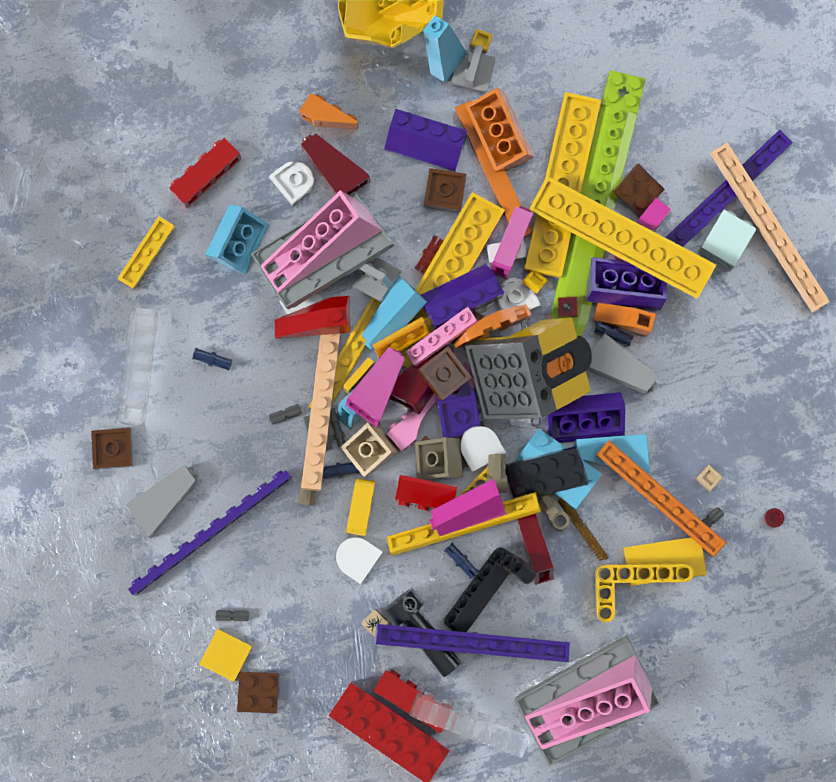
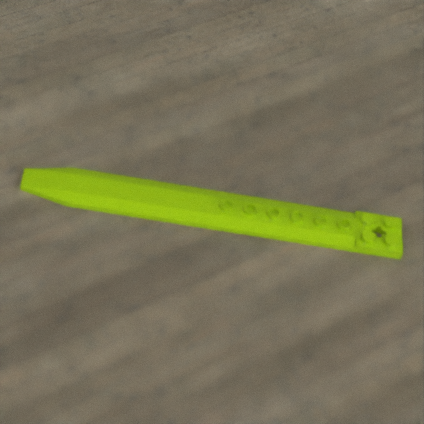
M610 70L580 194L614 211L617 196L612 191L622 180L646 78ZM626 89L628 94L622 97L618 90ZM572 232L562 277L558 280L549 319L573 318L577 338L561 346L562 355L566 353L572 355L587 326L592 302H586L590 262L592 257L603 258L605 251ZM559 297H577L578 316L558 317L557 299Z

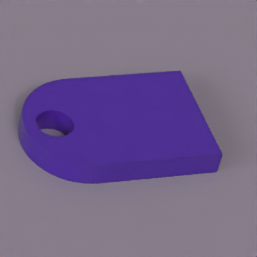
M468 382L459 387L457 394H450L442 401L436 396L443 438L461 437L469 428L480 426L475 393Z

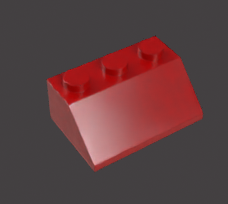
M400 475L395 501L400 506L410 507L411 504L416 505L418 510L428 511L429 508L435 509L455 499L457 487Z

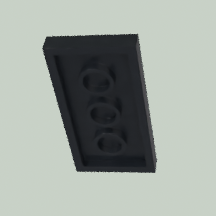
M578 446L508 463L505 468V475H507L513 499L531 493H536V496L539 497L588 485L589 483Z

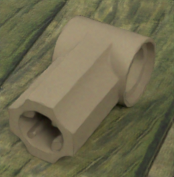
M489 454L486 482L494 479L499 493H507L505 455Z
M300 484L298 504L315 506L317 491L303 490Z
M552 493L542 497L538 501L539 505L552 523L553 528L557 531L565 530L570 522L569 516L564 512ZM557 517H564L566 524L558 526L555 523V519Z

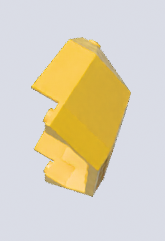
M338 0V11L345 37L365 44L395 48L422 32L434 15L440 19L443 18L444 0Z

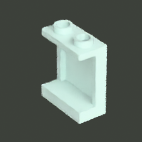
M723 210L698 252L731 271L755 233L756 228L753 227L751 222L737 218L734 212Z

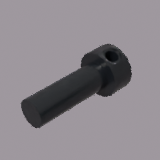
M413 588L405 591L382 611V614L391 625L435 629L421 612L420 608L424 605V602ZM421 649L443 677L449 675L461 664L460 659L454 652Z

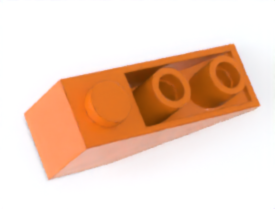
M310 93L299 110L300 117L316 127L354 130L359 128V123L354 115L350 113L345 114L339 106L335 104L330 105L319 94L314 95Z
M598 303L593 321H600L609 326H616L623 330L648 336L652 331L656 314L637 308Z

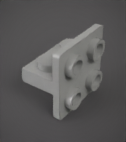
M475 45L474 51L465 49L467 55L454 71L451 83L487 92L496 58L482 54L483 47Z
M377 257L357 269L359 275L352 286L382 302L402 271Z

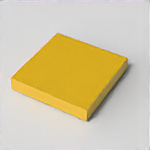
M367 358L343 385L344 392L347 395L357 387L374 366V361Z
M217 629L199 665L235 682L253 646Z

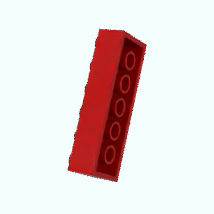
M353 682L349 684L328 715L423 782H430L450 751L446 746Z

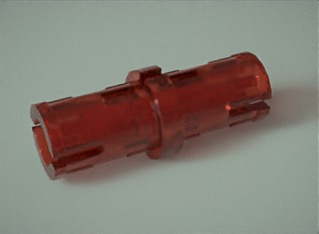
M433 235L427 248L422 251L423 255L415 266V269L419 271L421 266L424 265L420 271L425 274L443 243V240L439 238L437 244H435L438 238Z

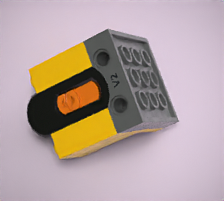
M573 318L541 320L509 337L480 338L465 346L484 419L543 418L591 391L586 374L592 361L591 348L584 337L577 336Z

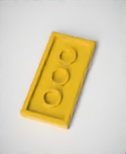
M692 538L623 548L625 563H685L693 569V577L707 575L702 546ZM665 567L659 570L661 578H665L669 573ZM683 567L679 570V576L681 578L686 577L688 575V569L686 567ZM648 568L640 569L639 576L646 578L649 575ZM629 583V586L642 585L648 583Z

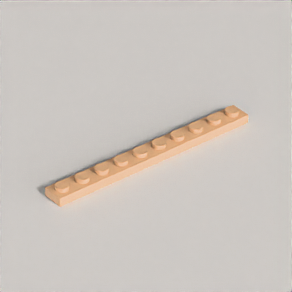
M725 143L712 151L710 155L811 312L830 302L729 144Z
M341 333L320 335L301 489L321 491Z

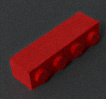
M225 137L222 140H217L208 153L205 152L199 157L195 165H190L185 170L184 175L172 181L169 187L171 193L186 208L190 207L242 159L241 155Z
M391 669L388 672L385 670L373 691L441 733L453 714L450 711L451 706L443 701L440 704L434 701V695L426 690L423 693L416 689L418 685L412 681L407 680V682H404L400 679L401 675Z

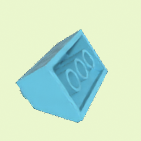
M539 428L515 461L567 448ZM583 460L582 462L589 480L588 485L553 493L562 498L564 502H567L575 510L602 475Z

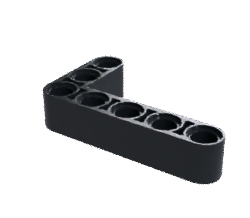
M502 547L495 549L446 615L444 624L452 631L467 632L508 575L524 584H529L535 579L536 570L522 558Z

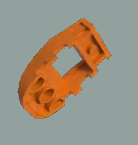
M527 304L500 310L482 318L454 343L455 349L465 347L480 338H487L490 336L489 332L498 329V332H501L509 327L520 324L532 315Z

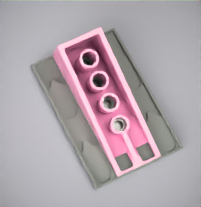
M340 190L313 217L252 252L251 255L285 308L291 309L314 294L320 293L342 277L351 274L367 262L373 261L395 245L359 194L354 191L348 195Z
M627 635L576 662L573 666L545 679L542 683L522 692L514 700L549 767L660 705V700Z

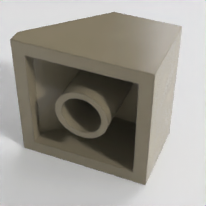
M445 437L415 442L418 479L440 480L463 477L460 438Z

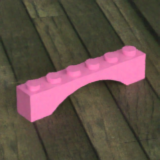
M467 361L463 366L471 375V378L466 382L471 385L475 392L477 390L470 363ZM459 388L451 394H457L459 392ZM435 393L420 414L409 410L402 416L403 420L397 424L395 422L387 429L389 431L387 436L401 453L416 442L423 419L437 404Z

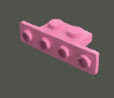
M467 307L408 349L406 353L412 363L417 366L442 347L447 346L477 322V319Z

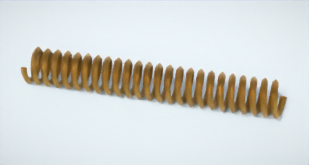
M560 498L558 503L565 513L569 515L570 521L574 523L573 526L578 528L577 531L585 538L584 541L589 543L588 546L590 548H593L592 551L596 553L595 556H598L599 561L607 560L609 555L605 553L606 550H603L604 548H601L602 545L597 543L598 540L594 538L595 535H592L593 533L585 525V522L583 523L582 517L578 515V512L572 506H569L567 502Z

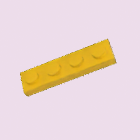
M158 216L117 279L135 290L176 227Z

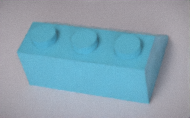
M229 204L205 255L221 265L245 274L253 259L251 253L257 250L269 224L244 207Z

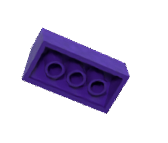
M395 109L384 150L455 172L467 138V130Z
M591 258L586 302L662 309L667 300L666 282L627 261Z
M484 264L421 294V296L427 301L423 308L434 330H436L467 307L474 312L503 298L504 291L496 275L487 264Z
M622 393L581 396L546 416L548 435L559 443L574 442L577 439L625 436V403Z

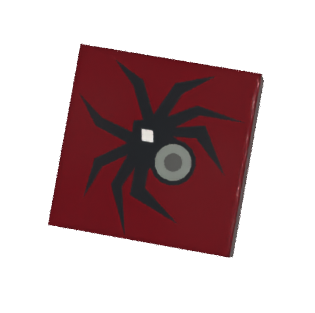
M559 297L557 299L558 317L578 316L577 297Z

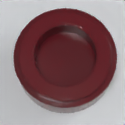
M769 509L764 514V522L771 528L779 527L784 522V514L780 509Z

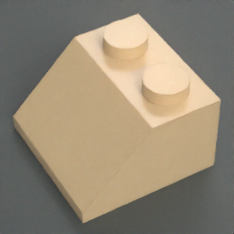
M370 422L366 423L340 447L364 477L380 468L399 452L380 426L376 428Z

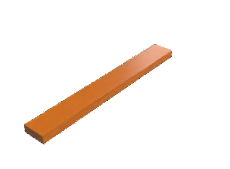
M471 100L455 107V111L464 130H467V137L500 207L505 209L504 216L509 223L515 206L519 208L521 204L505 170L495 172L466 109V105L471 103ZM530 224L528 226L524 238L529 235H532L533 229Z
M610 440L596 453L599 458L713 557L727 543Z

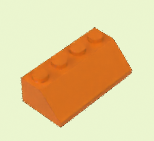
M495 88L466 105V109L495 172L519 166L535 157L505 91Z

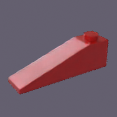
M350 296L329 297L275 319V339L351 333Z

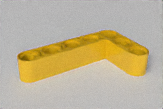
M685 563L600 564L595 570L596 615L602 622L613 620L615 616V583L688 582L693 577V569ZM665 567L669 573L665 578H661L659 570ZM683 567H686L688 569V575L686 577L681 578L679 576V570ZM608 568L610 575L607 578H601L599 574L601 569ZM622 568L629 569L628 577H620L619 572ZM648 568L649 575L646 578H641L639 576L640 569ZM601 589H610V595L607 598H602L600 596ZM603 608L610 609L611 612L608 617L600 616V611Z

